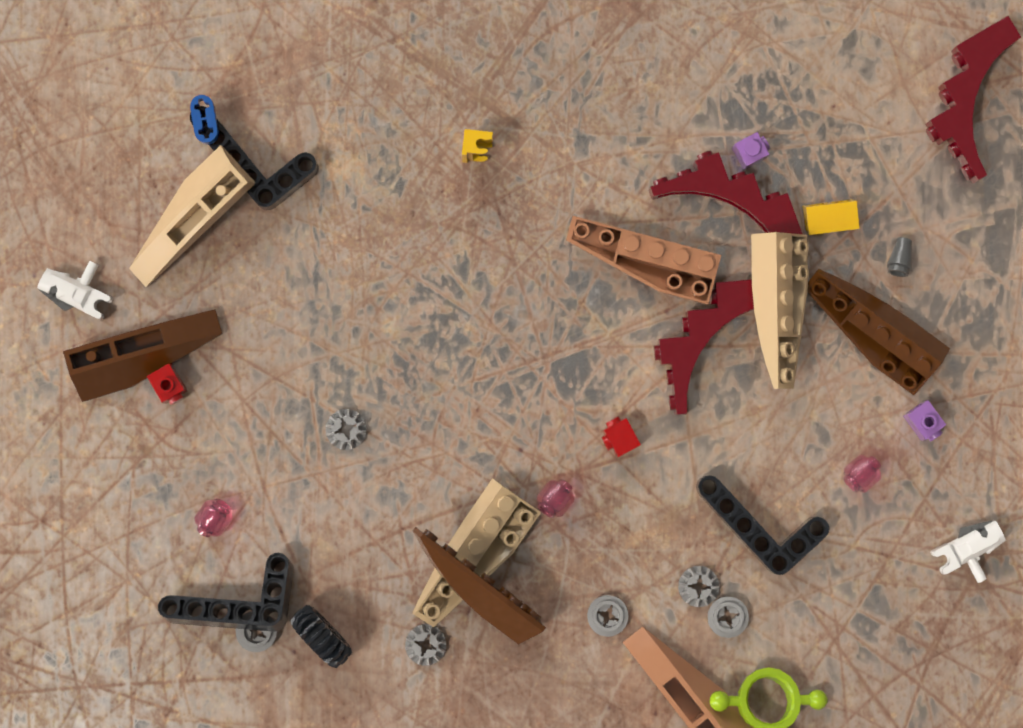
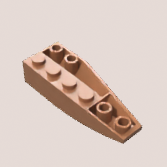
M572 216L566 238L567 242L658 292L706 305L709 304L721 255Z
M643 626L622 642L688 728H753L744 721L737 706H728L726 710L721 712L714 710L709 703L710 696L715 691H725Z

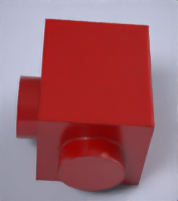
M168 363L147 376L162 403L173 405L184 399L182 394L186 393L187 389L172 364Z
M618 416L605 423L608 428L603 430L605 435L601 437L608 451L613 449L617 458L641 445L627 418L621 421Z

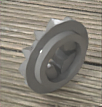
M338 410L327 421L326 436L330 443L339 449L350 450L356 448L363 442L366 436L367 427L365 420L354 410ZM341 419H344L347 425H357V427L350 430V440H348L344 433H335L342 428Z
M694 566L687 569L681 575L678 583L680 596L687 604L694 607H703L712 603L717 598L720 589L718 577L711 569L704 566ZM699 575H701L702 584L710 586V589L701 590V594L697 598L696 589L688 587V585L696 584Z
M601 596L595 599L588 608V623L592 630L601 636L610 637L617 635L627 625V607L623 601L615 596ZM613 605L612 614L615 618H618V621L609 620L604 627V618L597 611L606 612Z
M721 597L714 601L708 610V624L712 631L721 637H736L747 627L749 621L748 610L743 602L737 598ZM725 606L729 613L739 614L731 619L732 628L729 627L726 621H717L721 616H724Z
M253 611L243 615L242 620H249L253 615ZM268 616V622H274V620L270 616ZM236 629V638L244 649L251 652H261L268 649L274 643L277 631H261L266 638L258 635L250 641L253 633L251 630Z
M422 624L413 628L407 635L405 650L409 658L418 665L430 666L443 657L446 650V639L442 631L437 627ZM428 634H430V644L437 649H427L422 656V647L415 643V641H424Z

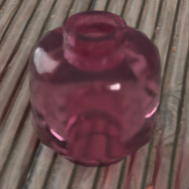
M858 455L844 468L845 476L843 480L852 491L866 493L881 480L882 476L879 470L881 464L873 456L868 458L865 455Z
M562 479L560 481H548L537 495L538 509L550 518L555 516L562 517L575 500L571 491L573 489L572 486Z
M218 498L206 500L194 517L195 524L198 526L197 531L205 537L221 536L232 521L231 507Z

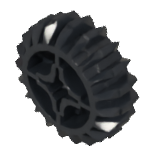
M305 605L294 614V617L291 619V625L319 658L333 668H338L348 660V657L352 654L350 645L314 607Z

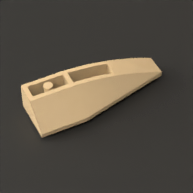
M222 145L183 181L129 269L145 287H148L255 184L254 180Z
M780 232L751 234L754 313L764 360L774 389H794L808 290L809 246L807 235Z
M492 478L448 545L458 552L455 557L460 561L466 558L477 567L474 571L480 576L483 572L490 576L514 553L541 512ZM435 568L412 613L432 627H435L463 599L454 592Z

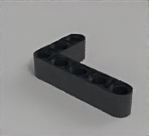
M199 106L196 107V110L198 109L202 114H206L205 109L207 107ZM190 113V122H191L192 125H193L192 115H191V113ZM217 119L219 133L224 134L225 139L219 145L212 143L209 146L215 151L222 145L230 155L232 153L241 154L238 164L246 173L254 172L257 174L255 184L247 193L261 209L267 211L276 208L317 174L318 163L314 156L304 152L295 156L271 177L266 179ZM206 123L204 124V131L200 132V135H204L207 139L209 134L213 133V130H210ZM302 161H312V168L309 171H301L299 166ZM291 176L293 178L292 184L286 188L281 187V178ZM271 192L273 194L272 200L266 204L261 203L260 196L262 193Z
M703 476L696 484L699 496L765 568L773 574H786L829 533V524L825 519L810 517L778 545L715 476ZM706 480H711L715 484V491L710 495L702 490V484ZM723 499H729L732 502L733 507L729 513H723L720 510L719 505ZM741 518H746L750 523V527L746 532H740L737 528V522ZM814 521H818L822 525V531L817 536L810 532V525ZM758 537H764L767 541V547L763 551H758L755 548L754 543ZM796 538L803 542V549L799 553H795L791 549V543ZM776 556H781L784 559L785 564L781 570H775L772 566V560Z
M273 553L267 558L260 602L169 595L159 601L158 611L169 623L280 631L287 622L294 567L283 553ZM280 562H285L284 569L280 572H275V566ZM282 587L279 596L271 597V592L274 588ZM177 604L175 613L168 615V608ZM202 606L201 614L193 617V610L196 607ZM223 608H227V615L224 618L218 619V612ZM248 610H252V617L246 621L242 620L243 614ZM273 612H278L277 620L269 623L268 616Z

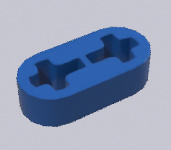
M198 95L190 103L194 133L201 143L210 145L219 136L215 106L208 96ZM201 101L209 105L205 109L206 117L203 118L200 110H196V107L200 106ZM203 122H207L208 128L213 130V133H210L207 139L204 135H200V132L204 131Z

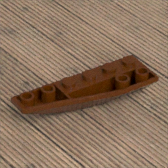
M818 269L808 281L807 292L868 361L912 395L918 392L943 363L950 348L889 304L821 269Z
M216 309L105 338L65 350L63 354L71 380L81 401L85 402L132 388L146 380L149 374L168 363L173 364L223 333Z
M417 527L414 528V535L438 573L454 592L483 619L518 645L546 629L539 622L542 617L533 611L531 607L520 601L503 586L500 590L493 586L496 581L485 572L481 576L474 570L477 567L466 558L462 561L455 556L458 552L446 543L443 547L436 542L438 537L428 529L422 532Z

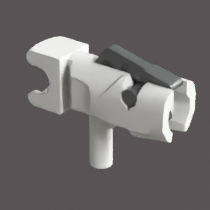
M89 261L82 277L77 278V280L71 278L69 273L47 268L37 287L39 291L62 310L67 311L75 307L101 321L104 319V315L97 310L98 302L105 301L111 303L113 301V297L89 286L99 266Z
M990 520L961 527L957 539L931 550L930 553L935 557L941 555L947 557L946 564L939 569L941 574H948L960 568L961 565L968 563L977 583H980L987 578L978 562L980 560L979 556L984 553L990 554L995 548L1005 542L1006 539L998 523Z

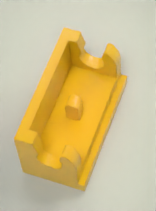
M465 129L462 162L487 161V156L479 155L488 153V150L485 148H492L493 132Z
M850 199L802 205L805 231H808V235L860 229L856 200Z

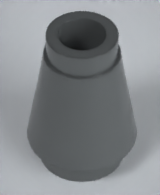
M902 237L897 238L887 263L889 274L897 277H907L909 272L912 271V240Z

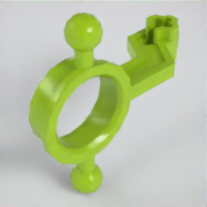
M769 667L755 670L748 675L738 691V696H728L723 691H715L709 700L710 706L720 712L726 710L728 706H738L739 713L744 721L753 728H788L795 722L801 705H809L813 709L821 710L828 702L827 695L822 690L816 689L811 691L809 695H800L798 686L791 676L780 669ZM763 678L778 683L784 690L787 698L786 712L779 721L772 724L762 722L756 718L748 704V693L751 686L757 680Z

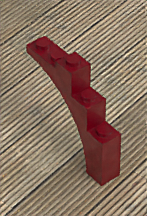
M1009 16L958 44L951 51L954 64L957 68H961L963 72L938 87L940 99L945 105H949L950 109L925 124L927 126L926 133L932 142L936 141L938 146L946 141L949 143L948 150L953 158H958L962 165V174L967 180H971L973 184L987 176L979 159L974 141L973 112L975 98L982 79L991 64L1004 50L1021 38Z
M707 151L697 156L698 160H695L693 163L694 172L691 169H686L678 172L677 178L668 180L667 177L653 181L654 186L649 188L652 200L670 195L689 194L711 197L730 204L745 213L761 227L764 233L780 232L803 235L788 193L781 195L780 191L765 196L766 200L763 201L754 173L746 174V171L732 175V180L729 181L719 152L712 154V151Z
M752 279L716 282L713 285L714 289H712L710 296L711 305L715 304V308L687 311L685 313L686 317H682L683 333L687 332V336L659 339L658 345H654L655 361L659 360L660 366L670 365V370H666L667 385H672L673 395L668 397L670 411L674 410L675 416L687 414V392L691 373L699 354L710 338L731 320L754 310Z

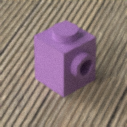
M758 132L735 143L732 150L744 171L765 160L769 155L768 150H770V146L764 136L760 137Z
M929 400L921 402L903 415L921 441L927 439L930 442L943 433L941 429L946 426Z

